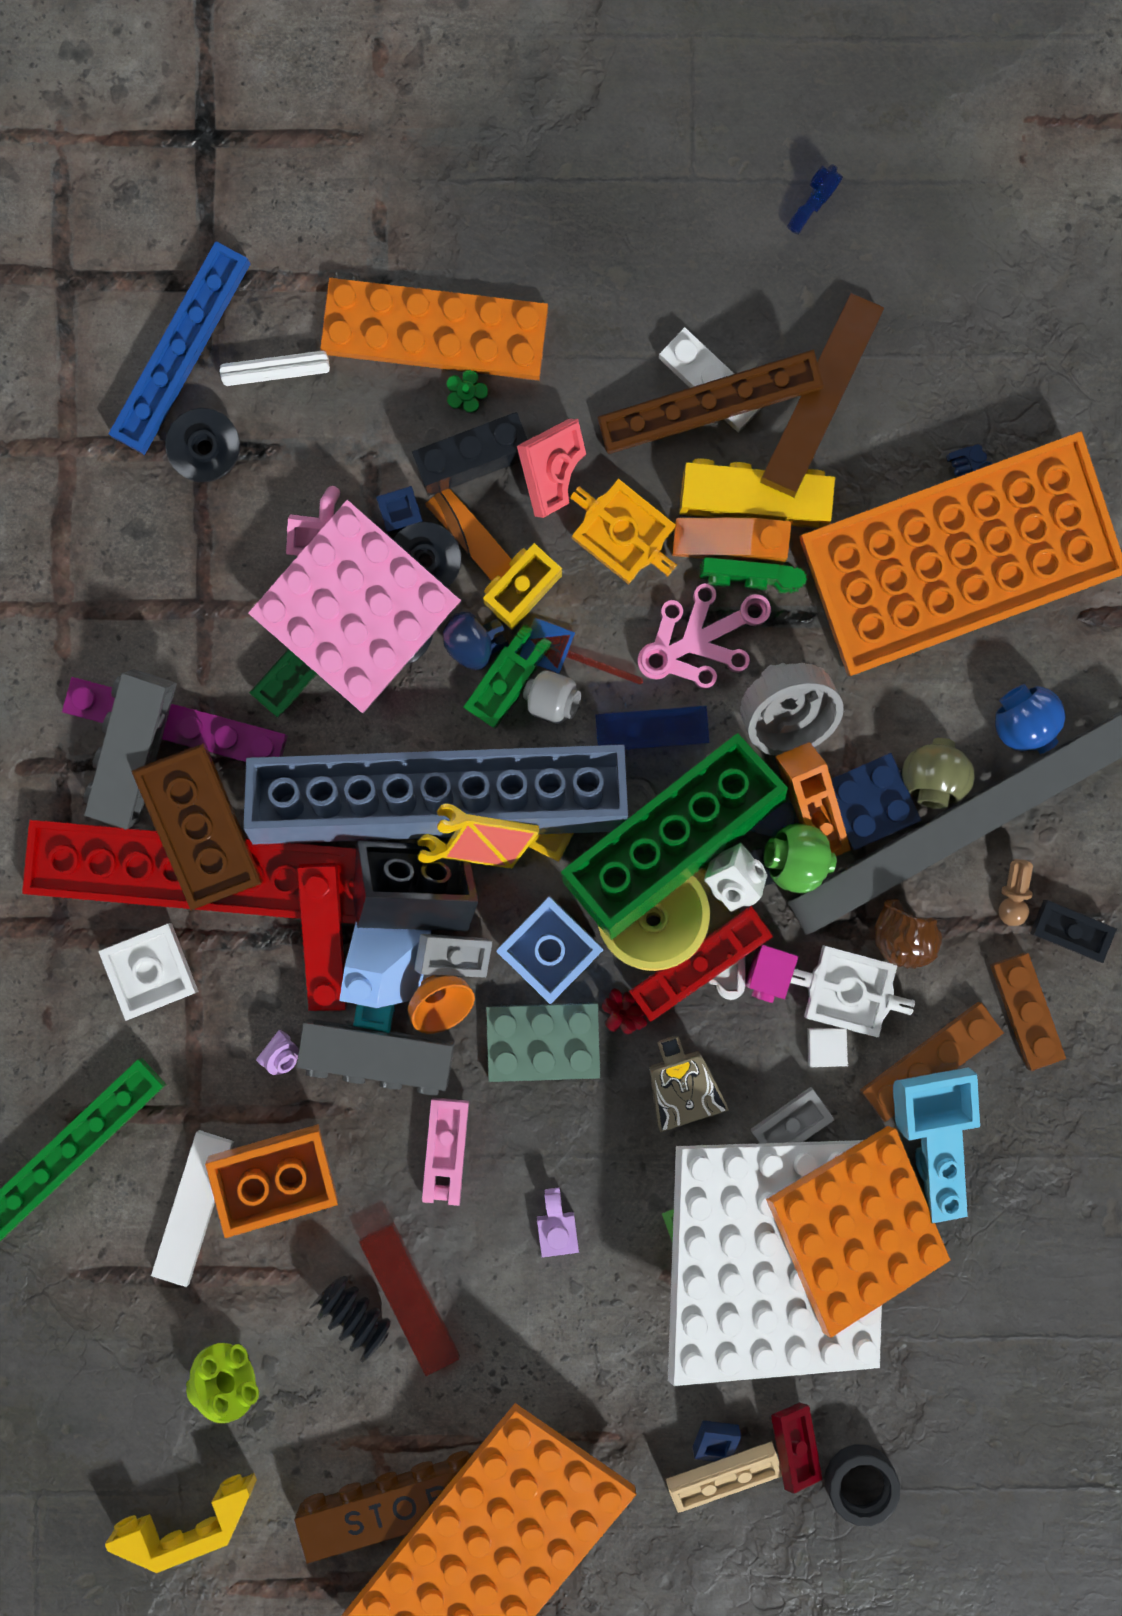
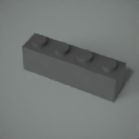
M136 669L124 672L116 678L111 692V696L115 698L112 712L109 711L102 725V732L106 734L103 746L98 748L93 759V768H96L94 780L88 784L84 793L83 801L87 803L84 816L126 830L140 821L144 800L131 771L156 761L177 683Z
M308 1019L303 1023L296 1068L306 1069V1075L311 1077L327 1078L328 1073L343 1075L342 1080L349 1083L363 1084L365 1079L380 1081L379 1086L383 1088L402 1089L403 1084L416 1086V1092L421 1094L438 1095L439 1090L446 1091L449 1084L455 1041L391 1031L388 1033L353 1025Z

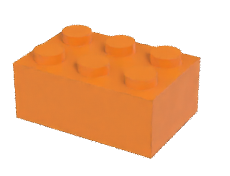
M319 1124L209 1155L205 1163L224 1238L338 1205L337 1192Z

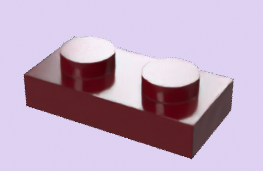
M799 1402L772 1414L784 1490L795 1494L823 1480L809 1405Z

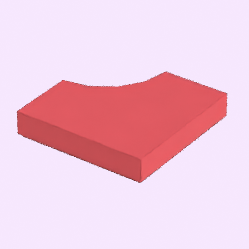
M567 419L517 446L535 517L544 518L569 504L568 487L571 473L577 462L586 455L578 419Z

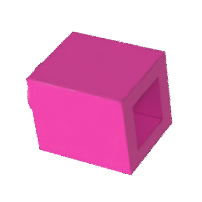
M763 944L756 948L745 982V986L753 989L752 996L773 1003L775 997L785 1000L798 956Z

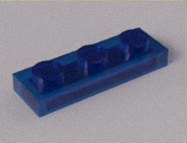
M707 706L595 714L597 746L624 745L625 750L710 743Z

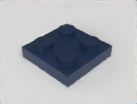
M888 753L831 778L851 850H856L921 821L892 753Z

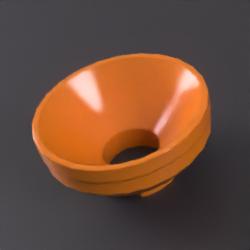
M435 975L427 977L421 982L420 987L414 992L409 1002L408 1015L414 1028L421 1033L434 1034L448 1030L459 1024L470 1013L475 1001L474 992L466 981L460 977H436Z

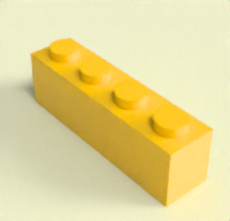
M701 458L694 459L693 463L686 462L683 471L679 515L706 518H762L791 521V526L822 528L831 522L835 477L825 476V472L822 470L808 469L795 498L760 483L765 470L751 469V464L733 462L729 464V467L715 465L713 460Z

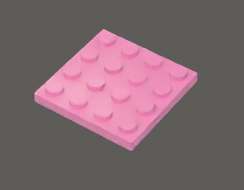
M346 500L248 614L360 712L364 713L460 604L461 600L351 502Z

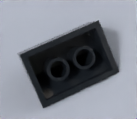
M357 841L353 894L357 928L468 931L478 904L470 862L441 858L431 863H423L418 860V854L422 850L431 852L426 846H419L417 843Z

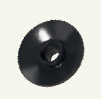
M196 408L181 414L170 426L165 442L166 454L172 467L183 477L195 482H212L225 476L236 464L240 453V438L234 424L224 414L209 408ZM205 443H210L212 445L211 452L205 455L201 454V446Z
M418 522L403 528L393 538V541L418 563L423 556L431 557L432 564L425 569L446 588H449L456 580L461 568V551L456 539L447 529L435 523Z

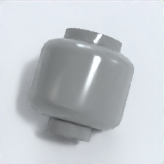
M542 671L535 679L531 678L528 680L524 688L523 698L527 700L528 711L532 716L555 724H561L567 718L572 719L575 716L580 705L581 692L577 690V685L572 678L551 671Z

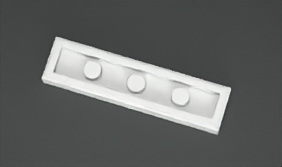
M200 1130L196 1132L151 1276L184 1287L190 1284L215 1204L205 1163L209 1155L232 1149L234 1141Z

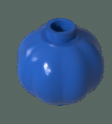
M1023 684L1012 689L999 700L1002 707L996 712L995 727L999 738L1006 746L1021 752L1037 749L1039 754L1051 750L1059 743L1056 737L1064 727L1065 710L1061 700L1054 692L1040 686L1028 689Z

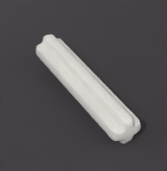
M316 351L225 363L220 365V377L224 385L231 386L327 373L330 370V364L325 351Z

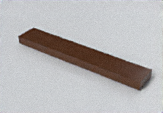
M850 294L817 362L824 389L801 395L760 483L795 498L877 326L884 307L855 294Z
M813 349L598 416V421L608 454H612L824 389Z

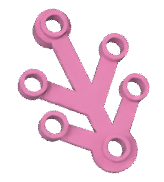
M700 584L693 594L695 603L684 637L670 646L673 628L683 615V607L675 600L665 602L661 608L662 620L655 642L644 646L638 655L637 663L639 670L647 678L655 680L662 679L670 673L694 681L701 689H708L715 684L717 680L716 671L710 666L697 668L676 660L677 658L687 653H692L726 664L733 672L739 673L744 671L750 663V657L746 651L742 649L730 650L709 642L745 624L750 626L763 624L771 613L769 601L764 596L757 594L748 596L741 604L739 611L702 629L708 608L716 599V590L712 585ZM702 589L708 590L711 593V600L707 602L701 601L698 597V592ZM755 605L759 607L761 614L758 618L749 616V606ZM668 606H675L678 609L679 615L676 618L666 616L665 609ZM736 654L741 655L745 660L744 666L735 667L731 661L732 656ZM652 655H659L663 660L662 666L659 668L652 667L649 664V658ZM708 671L712 676V681L709 684L701 683L698 677L700 672Z

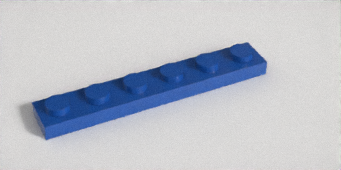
M215 241L108 433L112 438L143 455L146 454L251 265L248 258Z

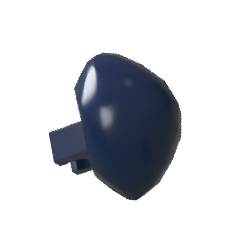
M471 612L454 614L447 622L443 631V644L449 656L472 670H482L486 667L491 654L503 649L505 646H509L508 640L503 634L494 638L496 633L504 631L503 625L498 619L481 625Z

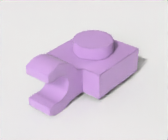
M559 1187L545 1189L547 1215L537 1216L542 1257L579 1253L574 1212L563 1213Z

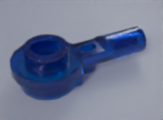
M831 164L828 168L821 166L811 179L809 185L813 190L810 197L803 206L798 208L787 225V228L793 233L799 235L813 212H818L838 187L843 176L837 172L838 167Z

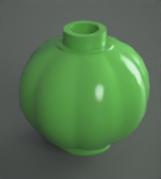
M795 823L783 827L777 832L775 838L769 839L764 850V864L769 868L772 880L778 886L790 892L807 893L815 890L822 884L826 876L831 875L836 868L837 858L835 853H831L828 838L821 830L811 825Z

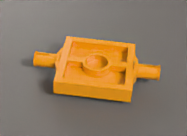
M619 478L606 494L597 499L583 490L581 486L576 489V492H573L570 499L574 500L587 512L583 523L572 535V539L628 585L641 569L649 566L651 563L667 577L676 568L677 564L660 552L663 542L675 529L676 524Z

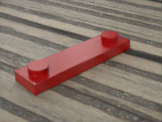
M337 863L300 864L297 870L308 1011L346 1010L347 1002L339 1001L345 964Z
M751 905L706 936L699 949L688 960L675 967L656 971L629 992L651 1022L771 939L773 934Z

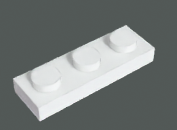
M685 327L659 354V359L690 388L734 374ZM761 408L724 420L739 433Z

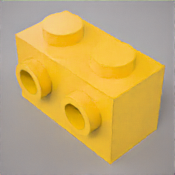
M535 543L528 550L521 549L510 561L509 565L511 568L502 578L499 575L496 576L484 590L486 594L483 597L485 606L511 630L562 577V568Z

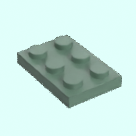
M598 1002L486 1007L489 1082L600 1078Z

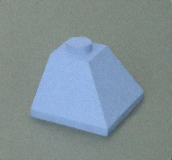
M356 922L345 963L339 1001L374 1008L410 1001L414 992L420 987L424 974L414 971L420 934H431L432 930L357 928Z

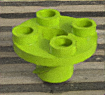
M217 1343L203 1349L196 1356L192 1364L189 1381L186 1382L187 1397L189 1402L207 1419L216 1423L232 1422L245 1415L251 1405L255 1404L258 1400L259 1389L256 1385L254 1370L248 1359L246 1349L240 1344Z

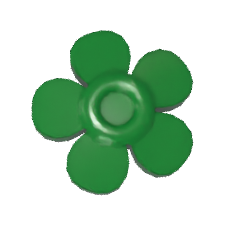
M472 370L465 371L462 377L463 382L456 375L449 377L446 383L447 388L453 392L447 397L449 406L453 409H458L463 404L464 410L467 413L476 412L479 409L477 399L483 400L488 395L487 386L484 383L477 384V373Z

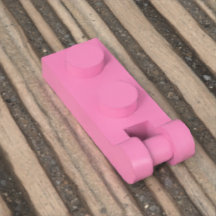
M433 1097L431 1099L422 1193L423 1203H434V1200L448 1201V1205L460 1206L469 1101ZM436 1176L450 1177V1186L436 1185Z

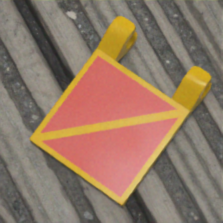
M443 804L437 810V815L446 816L450 821L440 820L437 824V829L442 833L454 832L447 844L433 835L425 834L421 836L418 840V845L428 847L431 852L426 850L420 851L418 860L423 863H431L444 858L512 869L539 833V826L470 815L452 804Z

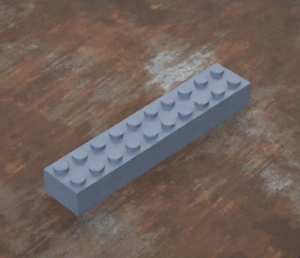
M624 745L246 758L244 831L252 844L419 839L425 834L433 835L437 838L452 837L454 832L442 833L437 829V824L440 820L450 821L446 816L437 815L439 807L447 803L456 806L470 815L538 825V834L612 832L628 819Z

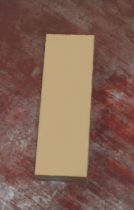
M771 1441L667 1478L666 1482L679 1513L782 1477V1473Z

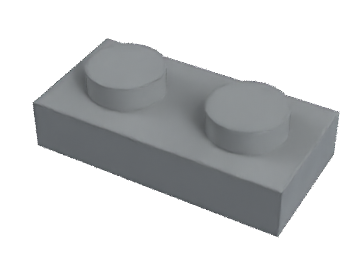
M420 934L414 971L425 975L486 978L493 941L479 937Z
M809 1087L750 1130L759 1143L804 1142L834 1121V1118L813 1088Z

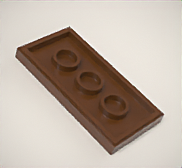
M205 743L131 771L190 910L249 889L263 882Z

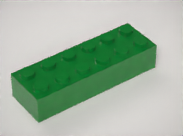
M737 733L561 871L563 883L608 938L612 940L785 802L788 787Z

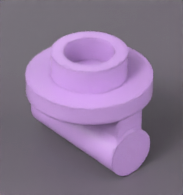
M278 1030L256 1061L265 1067L270 1074L280 1075L289 1072L296 1065L299 1048L290 1040L291 1038L288 1034Z

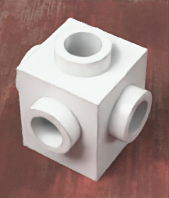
M740 843L721 852L710 861L704 881L710 886L714 896L721 900L731 912L744 905L747 907L751 906L762 897L767 874L762 863L754 859L743 844Z

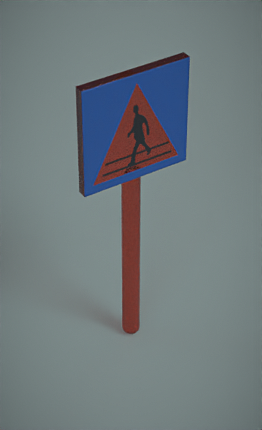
M534 617L530 627L533 629L531 637L520 653V656L525 660L529 658L536 644L543 638L551 641V645L537 665L539 667L560 674L567 657L631 682L643 683L642 677L570 651L575 632Z

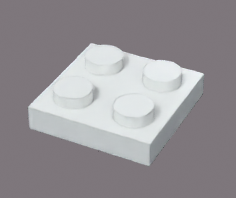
M172 923L98 951L125 1021L199 992Z

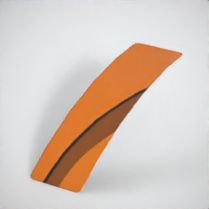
M450 489L437 493L425 504L491 581L498 575L502 578L511 568L509 563L512 559Z

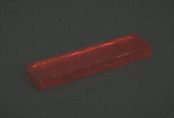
M394 1222L361 1238L359 1244L425 1376L459 1360L460 1354Z

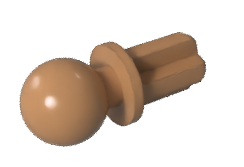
M1014 859L1011 862L1007 886L1002 887L1001 893L1008 898L1001 902L998 913L1000 919L1009 926H1019L1029 916V908L1024 900L1032 898L1033 893L1029 890L1033 865L1027 860Z

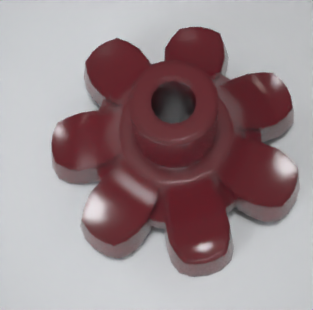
M612 989L608 995L609 998H606L602 1004L603 1010L611 1014L605 1021L606 1027L611 1031H616L621 1026L622 1031L626 1034H631L636 1029L644 1028L647 1025L646 1019L642 1017L645 1013L639 1005L633 1006L635 1002L633 996L629 992H625L622 996L619 989Z

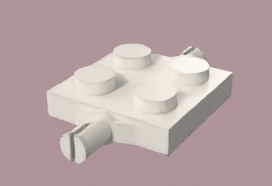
M824 945L822 946L818 965L813 972L809 973L794 969L793 975L803 977V979L792 977L790 982L808 987L809 999L804 1015L805 1018L878 1038L883 1019L890 1010L911 1015L913 1009L900 1006L899 1004L915 1006V1000L894 995L893 981L897 965Z

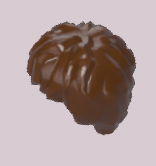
M897 898L884 902V908L875 925V943L884 958L898 967L904 966L907 969L923 967L934 961L938 957L942 944V935L937 928V920L931 917L925 919L909 915L908 912L904 911L900 900Z

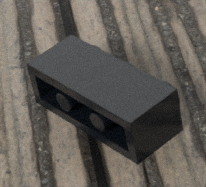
M515 412L414 450L412 454L427 494L431 496L521 462L517 446L528 439L518 413Z

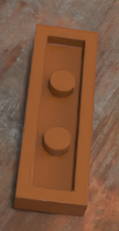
M1024 952L990 964L1026 1068L1034 1071L1065 1060L1064 1050L1029 953Z

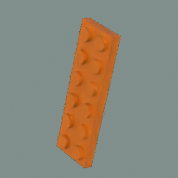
M329 278L320 351H325L329 356L464 372L472 370L480 374L540 381L548 304Z

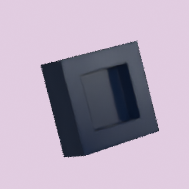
M412 486L376 497L388 535L397 533L408 525L423 522Z
M703 1420L693 1444L694 1458L715 1462L734 1455L741 1439L739 1425Z

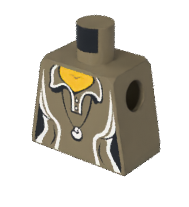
M679 1036L669 1037L657 1042L663 1062L649 1066L656 1120L660 1132L729 1111L699 1051L685 1055Z

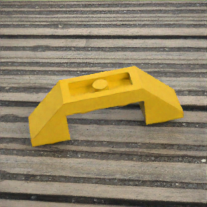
M253 1473L242 1478L238 1474L224 1480L211 1502L216 1516L201 1521L196 1525L195 1529L182 1533V1530H176L160 1540L150 1514L138 1519L133 1515L119 1521L114 1526V1530L106 1541L105 1547L108 1552L155 1573L228 1545L255 1486L256 1476Z

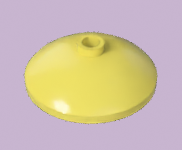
M691 876L614 939L610 940L598 926L599 932L611 953L625 964L650 971L669 969L688 960L703 943L710 921L708 898L699 881L694 876ZM650 916H657L661 920L657 926H650L646 921Z

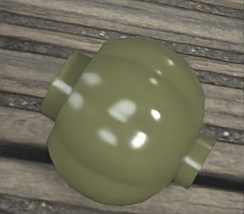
M934 738L932 744L921 746L908 755L902 767V779L909 793L918 798L917 803L931 809H946L948 804L960 801L970 792L974 783V769L968 757L962 751L955 748L953 740Z

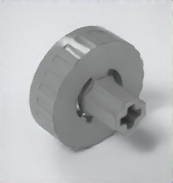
M781 663L779 665H769L761 673L762 676L756 679L747 689L741 700V718L752 744L758 750L776 756L808 742L813 747H816L836 730L843 716V702L830 675L821 667L813 664ZM810 693L809 701L806 704V695Z

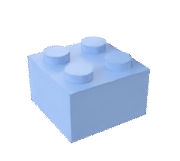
M549 895L500 945L496 952L551 1004L603 951V947Z

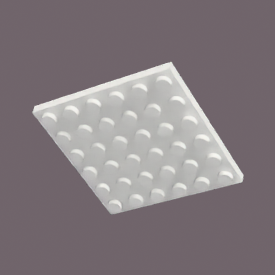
M863 1140L676 1146L668 1381L673 1386L880 1368L882 1305L832 1338L822 1332L766 1201L767 1198Z

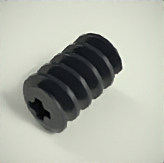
M343 1275L334 1280L318 1296L310 1308L318 1304L321 1305L317 1316L319 1320L328 1315L332 1316L328 1326L330 1331L340 1325L343 1327L338 1338L340 1341L350 1336L354 1338L349 1348L351 1352L360 1347L364 1348L360 1361L363 1363L371 1357L388 1337L389 1332L387 1333L391 1325V1320L384 1318L376 1322L380 1309L374 1307L366 1311L369 1304L367 1297L355 1301L359 1289L353 1286L344 1290L348 1278Z

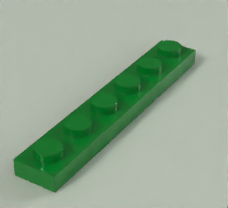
M143 1058L135 1061L0 1189V1241L167 1085Z

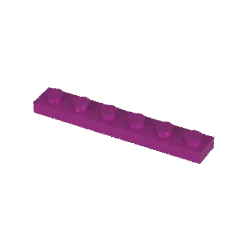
M71 677L62 712L103 723L109 711L112 712L115 698L111 696L112 687ZM171 704L162 739L189 747L205 743L208 751L211 753L246 762V758L282 757L288 735Z

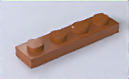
M977 1002L861 1088L860 1091L880 1118L886 1122L895 1115L893 1084L896 1080L955 1070L1004 1034V1032L983 1004Z

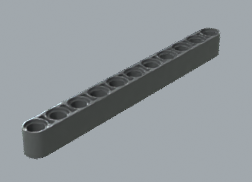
M1122 711L830 875L815 890L799 893L789 899L787 903L804 933L809 934L826 926L1122 758Z

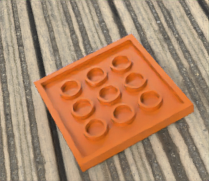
M890 1126L883 1128L766 1199L822 1332L830 1338L950 1261L935 1223H931L930 1209L896 1128Z

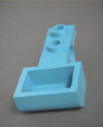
M967 1067L896 1080L893 1084L895 1123L897 1129L908 1140L921 1138L922 1147L916 1149L915 1158L918 1172L924 1181L925 1200L930 1209L931 1223L968 1217L962 1130L980 1127L977 1074Z

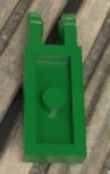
M705 557L700 564L699 579H708L709 585L719 587L730 586V581L745 583L746 589L766 590L767 585H772L778 593L786 594L789 592V594H794L806 584L807 574L801 570L802 568H793V566Z
M527 625L520 629L508 647H504L463 707L495 730L526 686L528 680L531 679L537 670L536 666L543 659L551 645V641L543 638L536 644L527 660L519 656L517 653L528 642L533 631Z

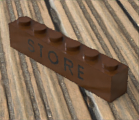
M459 1451L450 1455L446 1461L435 1464L431 1461L422 1462L412 1467L411 1471L397 1475L396 1472H388L380 1475L374 1482L361 1485L355 1482L342 1487L339 1492L325 1496L324 1493H317L307 1497L300 1503L294 1519L306 1563L308 1564L408 1534L473 1453Z

